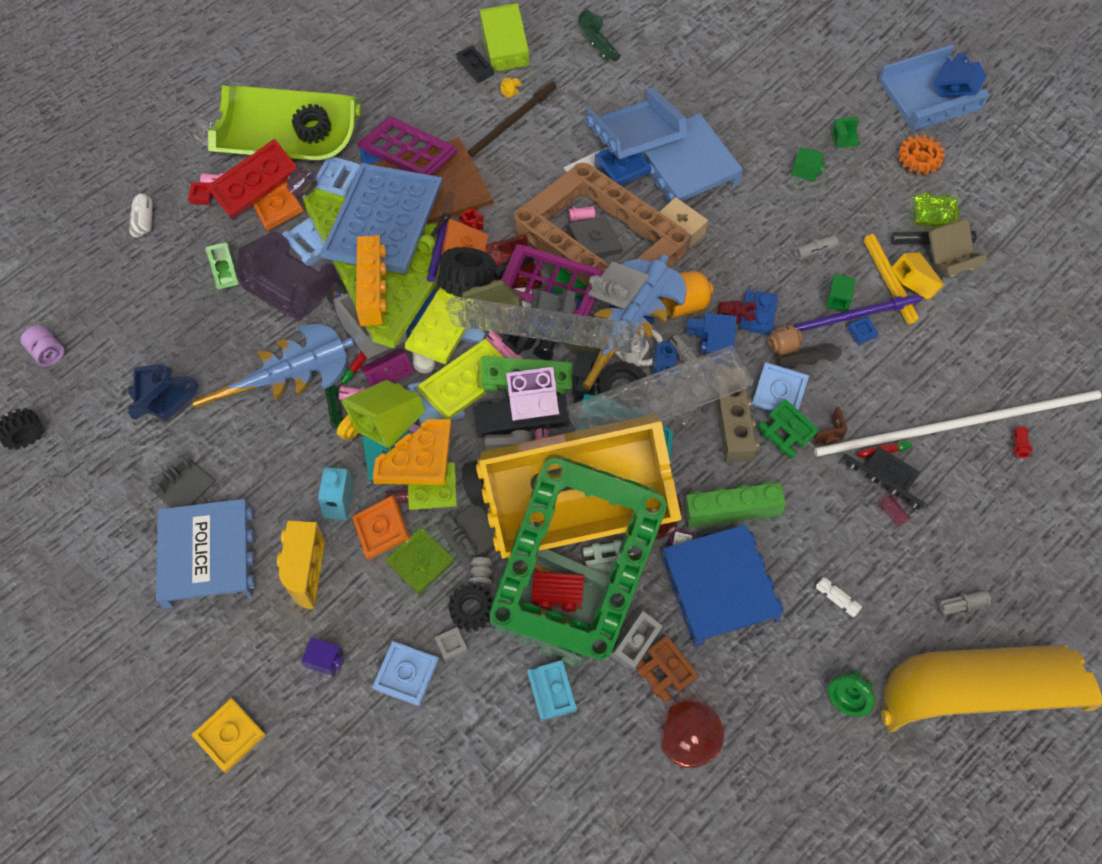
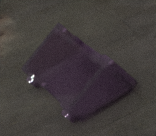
M275 230L239 248L237 280L240 286L297 321L307 317L340 279L333 264L327 263L323 265L319 272L289 254L290 245L288 239Z

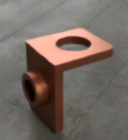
M835 407L831 416L835 429L817 432L813 445L824 443L830 445L843 440L848 428L840 407Z

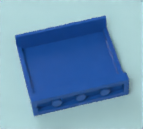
M746 524L663 548L661 557L694 647L703 645L706 639L772 619L776 623L782 616V602L779 598L775 597L773 580L770 575H766L764 558L761 553L757 552L755 536L752 531L749 532Z

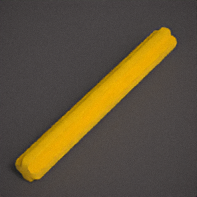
M874 234L865 236L864 243L892 296L907 297L908 295L901 282L890 269L892 266ZM912 304L904 306V309H900L907 324L910 325L918 321L919 316Z

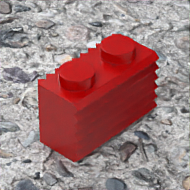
M534 571L532 605L547 610H552V607L562 608L564 612H576L577 609H582L584 575Z

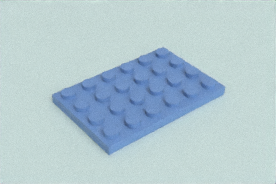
M362 163L324 243L321 257L357 265V236L380 235L381 244L386 246V258H383V262L386 263V270L407 274L418 247L419 239L424 232L442 187V177Z

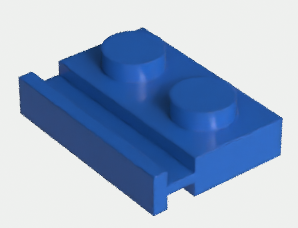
M747 289L744 305L748 302L756 304L757 310L750 311L754 312L756 320L748 321L745 318H741L739 330L747 329L749 332L770 335L773 329L778 295L760 291L750 292V289Z

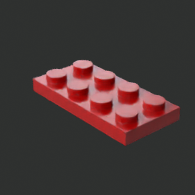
M273 139L206 187L229 217L233 219L286 182L289 175L292 177V174L294 176L300 171L279 143Z

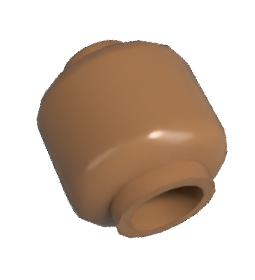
M788 324L774 328L768 336L767 342L772 353L775 352L778 356H784L799 350L800 343L803 342V336L800 330H796L793 325Z

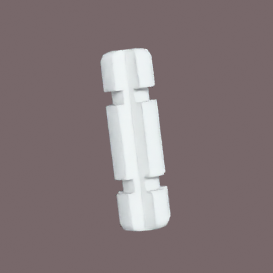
M823 577L816 585V589L822 594L825 592L828 599L841 609L845 608V612L851 617H855L862 606L855 600L852 602L850 596L837 586H831L832 582Z

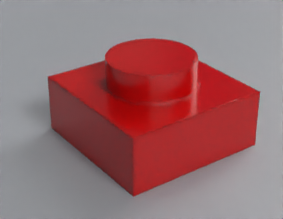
M192 182L188 195L189 203L210 205L213 195L206 187L210 183Z

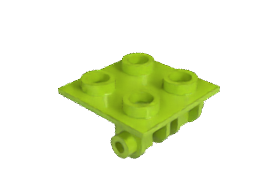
M455 462L448 463L446 485L408 484L409 510L457 507Z

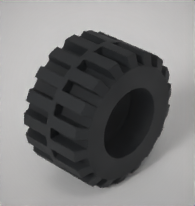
M454 247L453 249H448L441 256L438 284L447 293L463 298V292L469 291L473 287L489 285L494 281L495 260L489 254L475 248Z

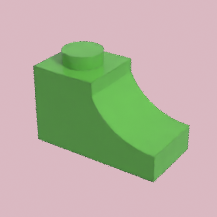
M227 241L205 247L217 290L239 285L230 242Z

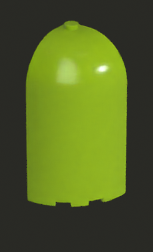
M223 85L219 112L223 114L221 119H216L214 126L208 130V151L252 155L275 139L290 158L305 160L328 159L341 152L352 139L358 119L362 116L361 98L333 93ZM308 104H312L313 107L317 104L319 108L322 106L328 114L331 122V131H328V137L324 135L325 139L323 141L318 139L319 143H315L314 140H312V144H308V141L303 142L298 138L293 128V114H297V109L302 110L301 106L305 105V108H308ZM310 121L304 127H313L319 121Z

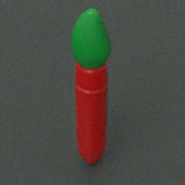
M362 351L345 371L341 378V383L349 382L354 377V373L367 359Z
M900 441L896 444L860 450L857 456L860 458L872 457L878 447L889 453L903 452L912 447L913 444L909 441Z

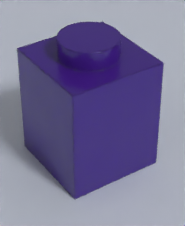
M311 637L301 661L308 669L334 677L336 671L340 670L344 663V655L340 646Z

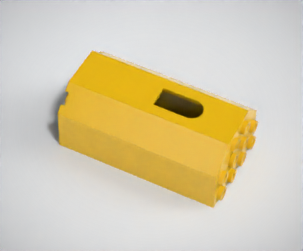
M657 414L481 452L480 459L477 460L476 469L479 479H484L482 489L484 503H489L490 505L488 507L489 513H487L490 528L495 527L496 530L494 531L495 537H493L496 552H501L502 559L508 558L533 490L531 480L539 473L544 459L552 454H557L656 488L662 493L667 505L661 524L682 520L670 469L662 422ZM554 463L551 464L547 470L549 471L559 469L562 467L559 464ZM575 489L560 491L545 539L542 538L538 551L624 533L627 530L633 509L619 504L611 505L607 500L593 495L590 497L585 496L584 492ZM650 498L646 502V507L655 508L659 500L657 498ZM535 512L530 516L534 522H541L545 517L540 512Z

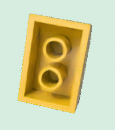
M287 521L286 529H283L281 533L282 552H279L277 556L279 577L297 605L306 609H315L326 540L317 522Z

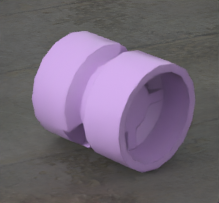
M43 325L32 326L21 336L22 346L42 367L54 365L64 355L63 346Z

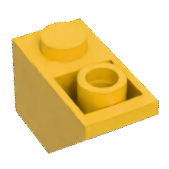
M920 252L904 253L890 268L902 285L928 300L945 285Z

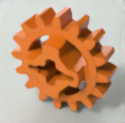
M915 134L914 139L909 136L906 141L903 140L898 155H900L898 160L904 162L903 168L909 167V172L916 170V174L919 175L923 171L925 175H928L929 170L935 173L936 169L941 167L945 154H943L944 148L939 147L940 142H933L934 137L927 139L926 134H924L920 138L918 134Z

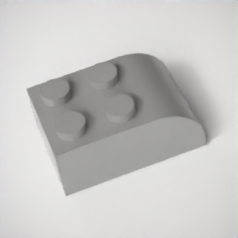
M348 293L333 299L337 315L343 327L367 359L391 349L390 347L373 342L366 327L359 325L356 307ZM406 331L396 346L407 341Z

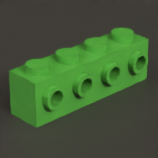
M482 356L478 361V388H484L485 392H497L498 389H504L509 393L506 373L553 367L556 392H560V395L567 394L572 390L573 363Z
M764 482L758 486L741 485L735 489L728 490L726 488H717L712 492L705 493L694 491L686 495L683 507L688 528L781 516L786 502L781 483Z

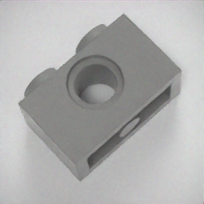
M644 611L634 612L619 633L610 657L625 668H635L663 626Z

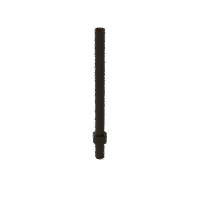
M550 82L543 89L536 91L529 101L467 151L468 155L474 157L535 105L545 101L547 95L557 88L556 84Z

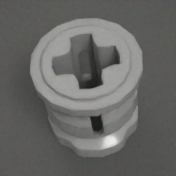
M485 557L473 558L471 560L473 568L470 571V575L473 577L469 579L468 583H473L475 587L477 584L485 588L492 586L493 581L490 577H492L493 570L490 567L493 566V560Z

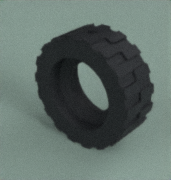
M623 361L610 364L606 369H603L601 376H599L598 396L608 398L635 411L646 400L648 392L647 375L640 367L635 366L633 363ZM620 378L628 379L633 383L634 391L626 397L617 396L612 391L613 382Z

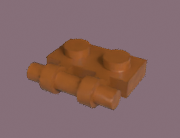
M668 636L647 650V654L652 660L646 663L641 658L636 666L638 668L637 673L641 678H645L653 688L652 692L656 697L659 696L664 703L672 699V695L667 690L671 685L679 693L699 678V674ZM657 667L666 677L662 681L653 673V670Z

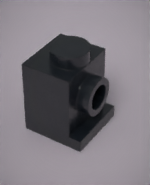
M527 322L512 323L502 342L515 354L520 355L521 351H526L533 347L539 332L533 327L528 326Z

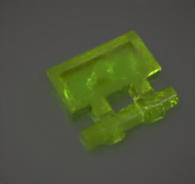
M925 192L914 195V202H916L914 207L915 225L940 227L959 220L958 198L945 194L933 196L931 193Z

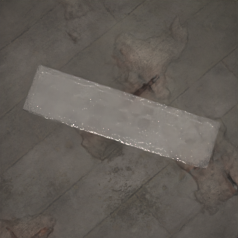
M733 345L574 403L567 406L566 411L576 431L657 414L662 421L749 388L753 385L754 381Z

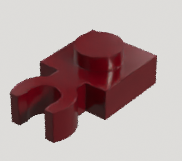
M741 301L719 302L718 314L737 316L736 324H740L741 318H745L748 321L756 320L754 312L750 311L757 310V306L754 302H748L744 306Z

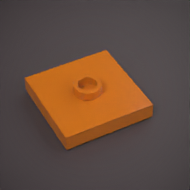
M288 181L253 204L267 231L304 211Z
M449 219L446 224L441 255L446 250L453 249L454 247L475 248L486 253L488 234Z
M393 495L352 516L365 557L368 560L411 539L397 498Z

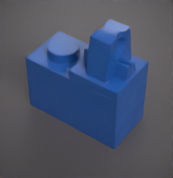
M958 53L953 61L943 64L933 84L941 97L977 95L987 75L980 62L969 63L966 53Z
M705 313V318L687 320L686 334L702 338L701 354H705L704 363L731 366L734 355L737 316Z

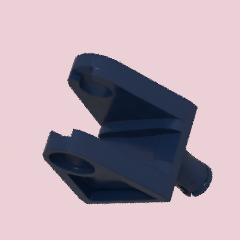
M163 364L134 368V384L128 388V390H131L128 391L129 396L133 399V405L128 407V410H130L128 414L135 420L147 413L163 420H168L195 396L198 390V382L189 376L171 377L172 368ZM187 383H190V387H187V389L184 391V388L187 385Z

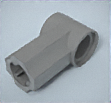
M516 430L510 435H486L485 451L531 441V433L525 430Z

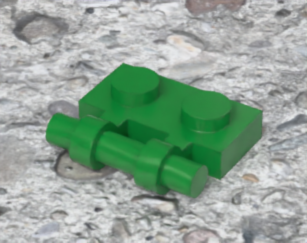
M786 398L769 414L768 417L774 421L771 426L765 421L758 425V428L763 432V436L779 447L778 450L782 454L785 453L790 459L798 453L791 447L795 442L803 448L820 431ZM779 428L790 436L786 441L776 433Z

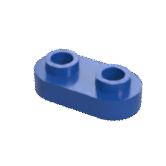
M666 341L660 342L654 347L652 352L653 378L660 385H669L677 376L676 349L671 343Z

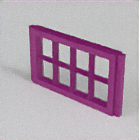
M388 116L357 143L358 147L404 171L433 175L458 152L454 145L392 116ZM392 127L400 130L393 138L385 134ZM406 133L415 137L408 144L399 141ZM380 138L389 141L381 149L373 145ZM419 140L428 143L421 151L413 148ZM394 144L402 148L395 155L386 152ZM432 147L442 150L435 158L426 154ZM407 151L416 154L409 162L400 158ZM421 157L430 161L423 169L414 165Z
M517 244L501 281H504L512 288L517 274L530 277L524 292L516 289L513 290L521 296L522 301L531 304L534 295L529 294L535 279L548 283L545 292L550 293L552 286L556 285L569 291L584 294L579 308H575L572 317L587 321L596 298L588 295L592 286L588 284L585 291L573 287L578 272L590 276H602L605 271ZM525 256L538 259L533 273L519 270ZM543 261L556 265L550 279L537 275ZM561 266L574 270L568 285L555 281Z

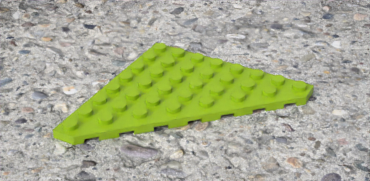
M313 188L303 198V203L324 244L346 197ZM427 222L422 236L425 234L430 235L437 224ZM417 248L407 274L386 270V276H383V280L386 281V294H383V299H386L387 311L383 313V325L365 326L373 342L394 349L438 283L440 263L436 280L434 282L427 280L433 250L431 253L425 254ZM332 260L356 307L357 265Z

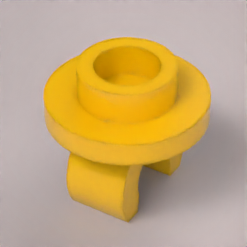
M504 78L500 86L501 92L506 98H512L513 95L519 94L516 87L521 86L522 83L518 78Z

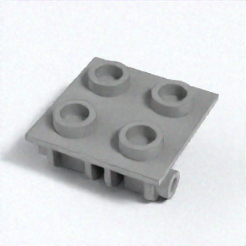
M612 261L602 276H591L589 284H591L592 289L588 295L625 310L650 276Z

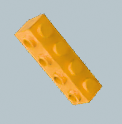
M380 235L357 236L356 311L360 326L383 325V313L387 311L386 299H383V294H386V281L383 280V276H386V263L383 262V258H386V246L381 244Z

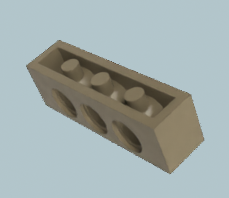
M742 369L716 370L713 378V388L725 462L753 461L756 452H759V440L754 438L755 418L750 415L752 400L751 397H747L746 393L748 390V378L744 377ZM729 393H734L737 396H731ZM732 413H737L740 417H736ZM739 433L742 434L744 437L740 438L737 437L735 434Z

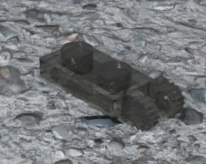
M830 342L828 344L824 343L799 348L796 352L782 356L776 353L774 359L775 363L780 367L793 369L799 364H816L818 360L825 358L828 361H834V359H839L842 354L841 349Z

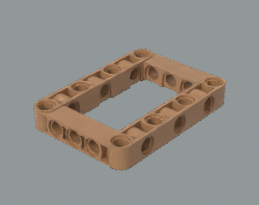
M588 163L576 164L567 173L521 208L517 209L514 214L516 234L537 250L592 266L602 271H606L609 267L608 263L548 221L551 217L554 218L556 213L565 206H570L571 202L579 195L588 196L597 203V206L628 224V227L644 239H649L655 243L637 259L652 262L653 260H659L661 255H666L669 258L666 265L667 268H670L687 253L689 234L685 229ZM562 267L571 275L573 274L574 270ZM578 272L576 278L588 286L591 276Z

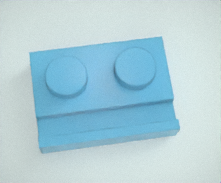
M562 660L533 670H527L541 722L545 721V719L577 711Z

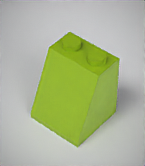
M518 3L481 9L482 41L488 62L493 67L494 72L529 66V50Z
M388 380L346 397L341 401L356 432L388 449L426 411L422 403V397L417 392H410L400 384H394Z

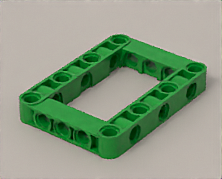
M557 454L547 456L542 462L491 603L490 618L493 624L595 660H604L609 657L666 511V500L662 493L656 488ZM554 463L562 467L561 472L556 475L550 474L547 470ZM566 486L584 492L585 496L590 497L593 495L607 500L611 505L619 504L633 509V514L591 624L521 601L524 587L528 585L537 560L542 538L545 539L553 517L558 494ZM657 498L659 503L655 508L646 507L647 500ZM540 512L545 517L541 522H534L530 518L531 514ZM632 546H639L641 548L637 555L628 554V550ZM517 560H523L527 563V566L523 569H517L513 563ZM615 593L623 595V598L617 602L610 599ZM500 607H506L510 612L507 615H500L496 610ZM596 640L606 642L602 647L593 646Z

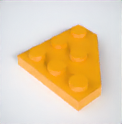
M427 419L420 424L421 428L413 434L408 433L395 443V447L386 454L382 453L375 459L374 484L446 485L452 430L451 419Z

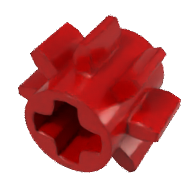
M466 209L463 215L459 214L460 223L477 230L484 229L483 214L478 215L477 209Z

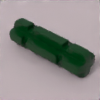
M331 386L325 389L330 424L332 428L336 429L343 421L338 389L336 386Z

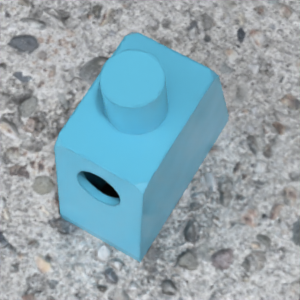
M323 469L318 500L324 519L348 520L355 479L347 469Z

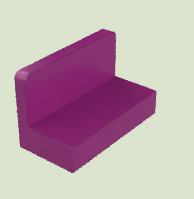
M396 349L360 367L370 387L385 380L394 383L414 373L406 353L401 349Z

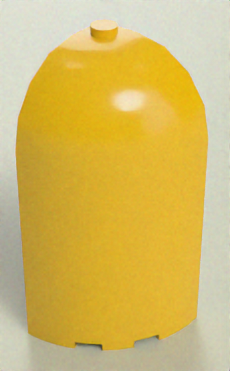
M1068 645L933 651L908 657L891 671L883 688L881 719L883 725L887 726L888 732H896L908 723L944 715L1082 707L1083 711H1094L1102 706V694L1093 672H1087L1083 666L1085 659L1078 651L1068 649Z

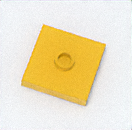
M233 698L229 699L191 734L224 773L232 769L267 736Z

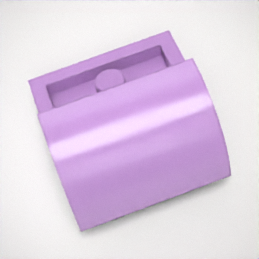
M553 367L506 373L513 421L559 415Z

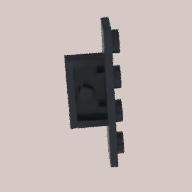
M878 447L866 466L846 453L842 456L846 459L845 465L855 471L860 468L867 472L865 477L876 484L879 481L887 485L885 490L896 497L900 494L907 497L908 501L906 503L919 510L921 507L926 509L928 507V504L908 492L920 471L881 447Z

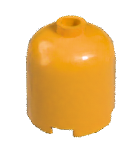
M699 271L679 273L685 281L687 293L683 305H679L676 301L669 298H659L665 305L667 316H670V319L701 312L710 304L713 285L703 273Z

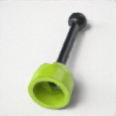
M448 213L442 215V220L430 235L425 234L420 237L417 248L425 254L432 252L435 247L434 236L443 224L450 219Z

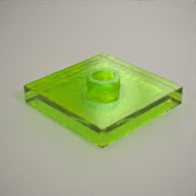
M422 528L385 560L418 595L454 563V559Z

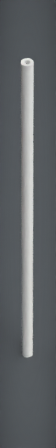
M1095 390L814 448V454L818 457L1097 400L1101 398V392Z

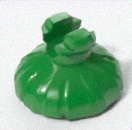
M853 670L850 674L834 677L827 688V694L831 704L838 708L840 712L859 718L872 712L876 700L871 680L865 681L859 677L862 672Z

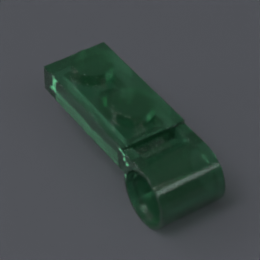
M589 10L582 11L578 17V24L590 38L588 40L589 43L600 50L599 54L604 59L618 61L621 54L600 32L603 26L602 17Z

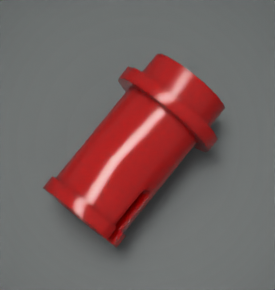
M1017 427L1012 431L1015 443L1013 453L1018 458H1027L1033 451V447L1029 442V430L1026 427Z

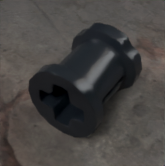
M542 331L540 343L535 348L534 354L543 360H552L554 347L559 343L560 338L553 332Z

